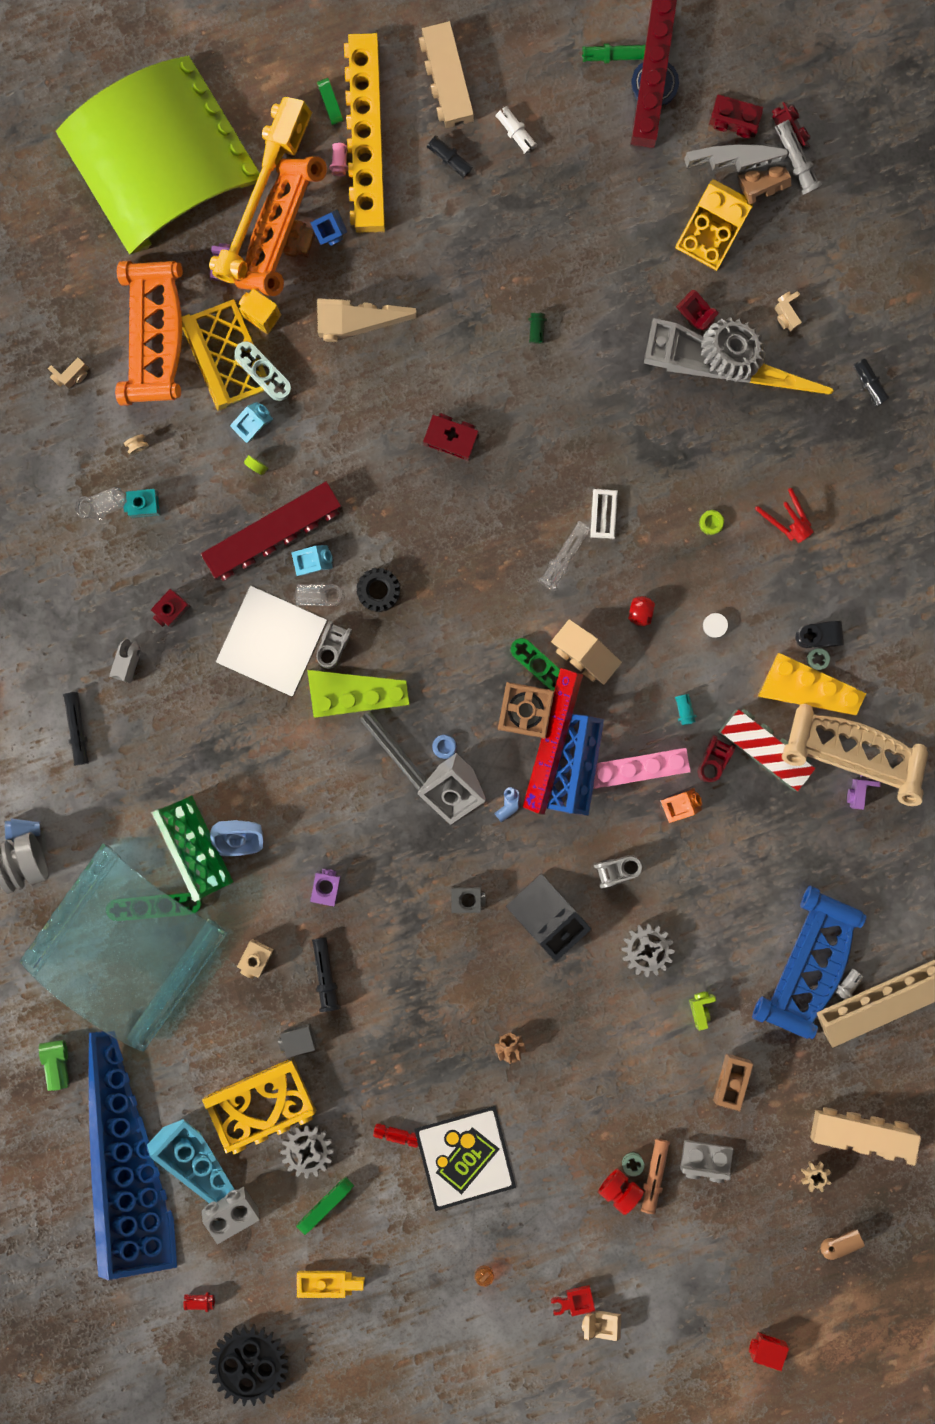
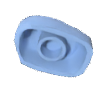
M238 820L220 821L211 828V843L221 856L248 855L257 853L263 848L261 825L255 822Z

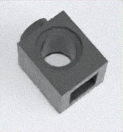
M451 887L452 913H481V907H485V892H481L480 887ZM471 893L475 896L476 901L472 906H465L462 903L461 898L464 894Z
M311 1024L282 1031L280 1034L281 1038H278L281 1053L285 1052L287 1058L314 1051L317 1047Z

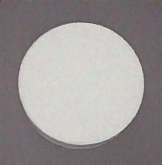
M719 613L708 615L703 622L704 632L713 638L722 636L728 628L726 618Z

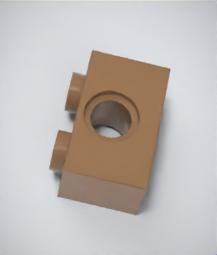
M726 1053L713 1099L716 1105L737 1111L741 1110L753 1066L749 1059Z

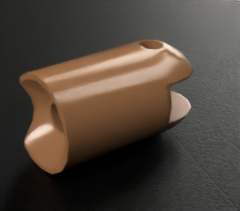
M853 1229L834 1239H825L820 1249L825 1258L834 1260L865 1247L858 1230Z

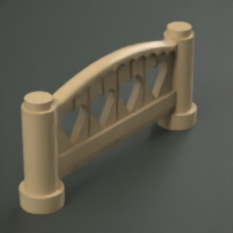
M801 704L797 708L789 742L785 745L782 753L784 762L793 766H801L806 763L808 756L899 788L897 798L904 805L918 806L922 803L924 792L921 788L928 758V751L925 745L915 744L913 748H909L895 738L867 725L842 718L815 715L813 707L808 704ZM819 727L824 731H831L834 737L827 743L822 744L816 728ZM842 735L847 739H854L857 745L850 751L845 752L839 736ZM865 743L870 747H877L880 753L873 759L868 760L862 744ZM888 751L893 755H900L903 761L896 767L891 768L885 752Z

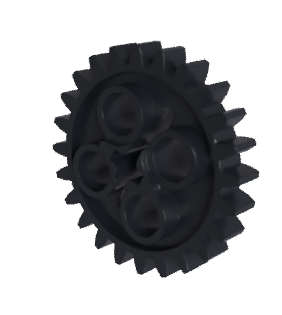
M245 1324L242 1326L241 1332L234 1327L232 1336L226 1332L223 1336L225 1341L219 1339L217 1341L219 1348H213L212 1354L216 1357L211 1358L209 1363L215 1366L210 1369L209 1373L217 1375L213 1378L212 1383L220 1382L217 1391L221 1392L225 1389V1399L231 1395L234 1396L233 1404L238 1399H242L243 1406L246 1405L247 1400H251L252 1405L255 1406L258 1398L264 1404L266 1395L274 1398L275 1393L273 1389L280 1391L282 1386L279 1382L286 1381V1376L282 1373H287L289 1367L282 1364L287 1363L289 1358L281 1356L285 1353L286 1347L278 1348L281 1339L273 1341L274 1332L272 1331L265 1335V1327H262L260 1332L256 1331L255 1324H253L251 1331L247 1330ZM254 1344L257 1347V1351L248 1352L245 1345ZM235 1348H238L241 1351V1354L235 1351ZM234 1359L237 1361L238 1366L234 1368L229 1367L226 1360ZM245 1363H247V1364L253 1363V1364H254V1365H253V1368H252L251 1366H248V1367L246 1368V1367H245ZM269 1363L272 1366V1370L268 1372L263 1371L260 1364ZM257 1376H258L260 1379H263V1382H260V1381L258 1380ZM249 1378L252 1380L253 1385L250 1387L244 1386L241 1380Z

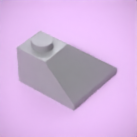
M457 753L441 763L417 793L450 825L486 800L473 768Z

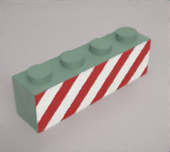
M736 709L718 733L736 745L737 748L793 791H799L816 769L811 765L813 761L807 757L806 763L801 766H793L784 762L782 753L788 741L783 738L779 741L772 735L774 731L764 723L760 726L754 722L755 716L746 709L742 711Z

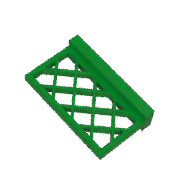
M192 795L152 812L194 902L233 883L220 853L211 843L210 832ZM175 825L179 827V832L175 829ZM186 847L190 850V853L186 852ZM196 869L200 871V876L196 874Z

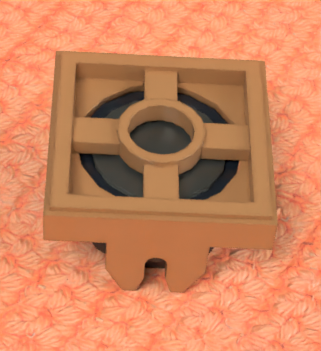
M506 682L498 730L546 738L554 691Z

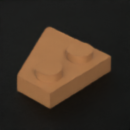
M776 166L761 172L749 171L744 175L738 176L739 186L748 204L755 203L756 196L765 193V196L768 197L777 191L791 186V176L786 167Z

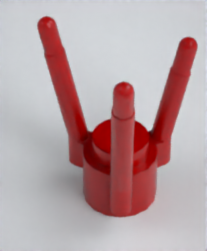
M789 488L788 492L800 518H798L789 503L784 502L785 508L794 520L789 525L791 531L759 506L755 507L757 512L786 534L790 541L795 539L800 543L814 532L810 527L812 524L806 518L792 488Z

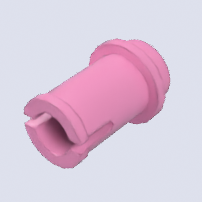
M335 143L332 145L333 156L330 170L335 176H345L346 171H348V146L344 143Z

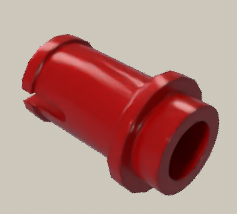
M206 1292L205 1295H184V1300L186 1301H183V1307L185 1311L205 1310V1312H209L215 1308V1295H210L209 1292Z

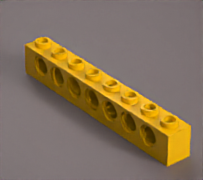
M377 33L348 34V43H344V56L349 58V67H345V81L350 82V91H346V106H351V115L346 117L347 130H352V139H347L348 154H352L353 163H348L349 178L353 177V186L349 187V199L354 201V210L350 211V225H355L356 233L385 232ZM359 58L368 60L364 66L357 65L356 61ZM360 82L369 84L365 90H360L356 87ZM360 106H368L370 108L365 114L357 112ZM363 129L371 132L366 138L358 136V133ZM363 153H368L372 157L369 161L362 162L359 160V156ZM364 177L372 179V183L368 186H363L359 182ZM364 201L373 203V207L369 210H363L360 205Z

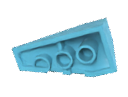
M184 1119L163 1127L147 1144L149 1155L154 1161L208 1203L217 1202L230 1191L235 1190L202 1134Z

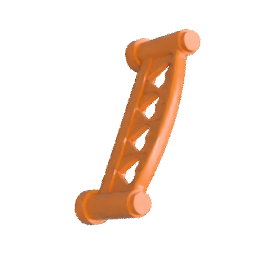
M310 156L306 159L283 158L276 165V171L279 175L256 221L245 259L247 273L243 280L236 279L234 283L238 288L245 290L255 289L267 296H277L282 292L284 280L281 274L275 272L308 182H319L326 176L327 166L320 157ZM289 182L291 186L290 192L281 198L285 191V186ZM280 205L283 211L278 218L273 220L276 210ZM272 228L274 232L273 237L264 243L269 229ZM263 250L265 254L264 261L256 266L259 255Z
M120 261L117 265L119 283L122 286L130 285L129 381H119L116 385L115 395L120 406L132 405L134 402L176 400V398L181 396L180 385L174 383L182 345V313L175 279L181 277L183 272L182 265L179 262L165 261L133 264L132 261ZM163 285L164 293L162 295L164 296V302L161 305H157L148 299L147 295ZM162 309L164 311L162 318L164 326L161 329H157L146 322V320ZM158 334H163L164 336L162 342L164 349L161 353H156L146 346ZM158 358H162L164 361L161 367L163 375L158 378L147 371L146 367Z

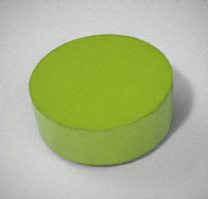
M250 455L244 461L246 466L260 475H265L268 470L266 465Z
M715 510L705 512L699 520L700 529L707 535L719 533L724 526L723 516Z

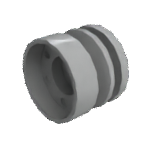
M32 832L15 837L14 848L8 841L1 843L0 886L7 894L13 893L16 888L19 890L25 887L24 877L31 885L46 881L49 878L44 853Z

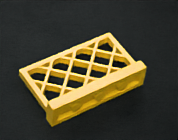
M234 299L191 316L190 314L182 316V329L217 411L227 408L228 405L265 392L261 386L255 388L247 384L250 378L249 374L244 383L231 378L236 366L241 369L243 368L236 359L234 361L222 356L226 344L234 348L238 345L228 340L233 329L243 333V342L253 344ZM232 308L235 315L232 324L219 318L222 310ZM204 317L213 320L210 332L201 329L197 320ZM236 320L240 327L235 325ZM217 322L230 327L225 339L213 334ZM203 334L208 336L206 341L203 337ZM210 338L223 342L219 354L209 350L207 345ZM248 349L244 352L250 354L251 350ZM212 356L217 358L216 362H214ZM258 357L253 361L252 366L257 360H260ZM220 360L233 365L229 376L218 372L217 365ZM263 365L258 366L256 374L262 378L267 377ZM221 378L227 380L226 383H225V385H224V383H223V381H222ZM229 381L242 387L240 394L232 398L229 397L226 390Z

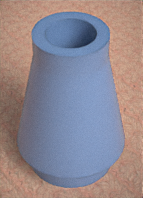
M11 818V821H5L6 840L14 842L15 837L28 832H32L35 836H40V821L34 822Z

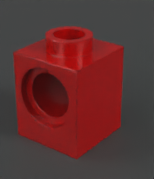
M758 1332L756 1339L753 1338L749 1346V1353H751L753 1362L782 1371L789 1350L786 1341Z

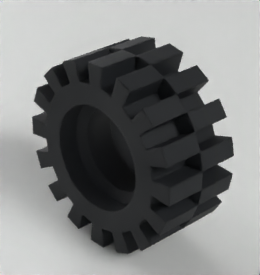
M372 568V570L364 572L365 574L359 578L356 591L361 604L370 611L376 612L387 611L394 607L400 595V585L396 576L384 568ZM375 581H382L388 587V593L382 599H374L369 593V587Z

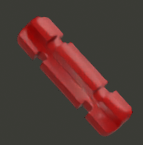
M382 1124L375 1125L373 1132L375 1138L383 1139L384 1137L387 1141L403 1145L407 1143L408 1146L418 1147L415 1133L411 1132L409 1134L408 1131L390 1126L385 1128L386 1125Z

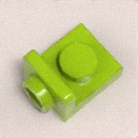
M705 991L694 994L695 998L689 999L695 1026L699 1031L708 1029L707 1022L711 1021L708 1008H703V1004L716 1002V996Z

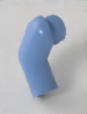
M508 787L504 791V806L494 813L501 823L518 811L520 802L518 790Z

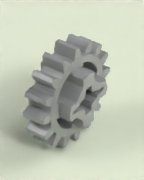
M647 923L646 929H642L640 925H637L638 931L636 933L629 930L631 938H624L623 940L627 943V946L621 947L622 951L627 952V955L622 957L623 960H630L627 967L629 969L636 967L635 973L637 975L644 971L646 977H649L650 971H653L657 976L659 968L666 971L667 968L664 963H672L668 955L674 953V950L668 947L673 941L665 939L668 933L664 931L660 934L659 926L652 930L649 923ZM647 934L657 936L660 941L653 942L649 940ZM638 938L639 944L636 949L632 950V945ZM648 944L650 947H654V949L651 950L650 956H647L645 953H642V951L645 950L644 945ZM664 950L662 958L657 962L658 953ZM643 959L647 961L649 966L640 965L635 960Z
M309 1124L305 1125L304 1130L298 1125L295 1128V1134L292 1131L288 1132L287 1135L290 1140L284 1139L282 1142L287 1147L280 1151V1154L286 1155L282 1162L283 1164H290L289 1172L293 1169L297 1170V1177L301 1172L305 1173L306 1179L309 1178L311 1172L317 1177L319 1175L318 1169L326 1171L327 1166L325 1162L331 1163L332 1158L328 1156V1154L334 1152V1148L328 1147L332 1143V1139L325 1140L324 1137L327 1132L319 1133L317 1125L313 1130L310 1129ZM301 1136H308V1138L303 1141L296 1140ZM316 1139L321 1143L323 1151L318 1148ZM309 1142H311V1153H309L308 1156H306L305 1160H303V1149H305L306 1146H308ZM291 1151L297 1155L298 1163L294 1160ZM312 1161L318 1162L313 1166H306L307 1163Z

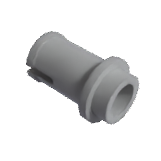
M851 969V972L841 985H838L835 993L846 1000L852 997V993L865 978L862 975L860 976V973L856 970Z

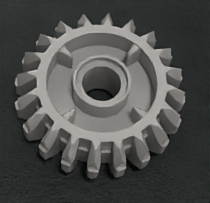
M730 317L726 321L721 319L717 323L712 324L705 332L700 346L703 348L701 356L706 357L704 364H710V371L716 370L718 377L725 375L726 381L732 377L735 382L740 381L741 378L745 381L750 376L755 375L763 365V359L766 354L763 350L766 344L760 342L762 335L755 334L756 328H749V322L741 324L740 318L734 322Z

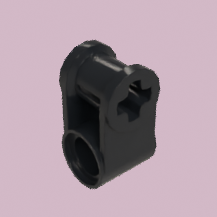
M842 621L806 625L796 632V643L802 648L844 645ZM808 632L809 635L813 636V639L808 640L804 638V634Z

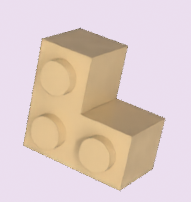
M571 620L566 622L551 641L558 648L556 653L566 661L570 658V663L578 670L584 669L582 674L591 682L598 680L604 685L622 663L597 638Z

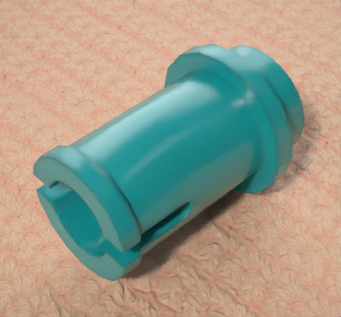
M690 694L675 697L680 716L678 721H681V725L695 723L697 715H694Z

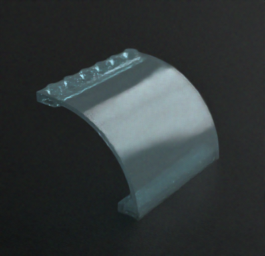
M103 843L19 962L44 988L74 1012L114 1038L144 1052L225 938L227 932L210 918L208 920L203 919L162 892L126 864L112 848Z

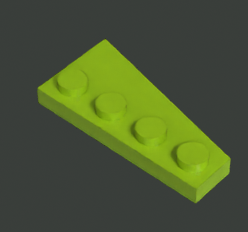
M307 670L314 718L410 705L407 681Z

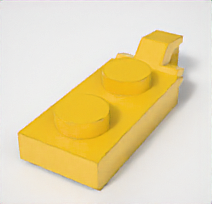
M297 1271L298 1298H345L348 1295H352V1290H364L365 1277H352V1272Z

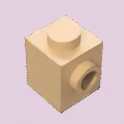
M254 939L250 940L237 966L242 969L240 973L251 979L254 976L259 978L274 949Z

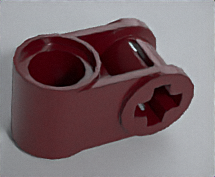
M713 735L698 767V777L707 783L717 781L730 761L736 745H728ZM707 765H712L715 768L713 778H708L704 774V768Z

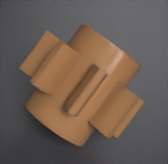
M512 1033L500 1036V1043L495 1044L499 1060H505L509 1064L521 1060V1053L526 1052L522 1037H516Z

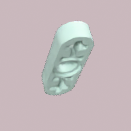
M239 343L235 349V359L240 366L272 399L277 401L285 400L291 390L289 381L252 343ZM241 349L244 351L251 350L250 357L254 361L257 357L260 360H257L252 368H250L249 365H251L252 361L248 357H240ZM264 365L268 367L270 373L267 377H259L256 374V368ZM273 375L276 376L274 382L278 386L282 384L285 386L283 394L282 392H274L275 385L272 382L269 385L266 384L272 379Z

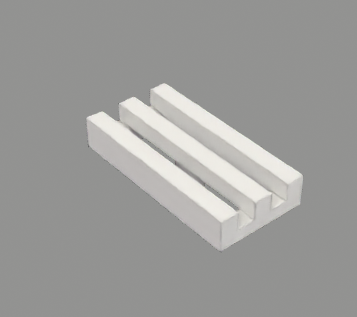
M593 489L590 538L615 539L618 490ZM598 494L602 495L600 532H596ZM612 495L610 533H605L607 497Z

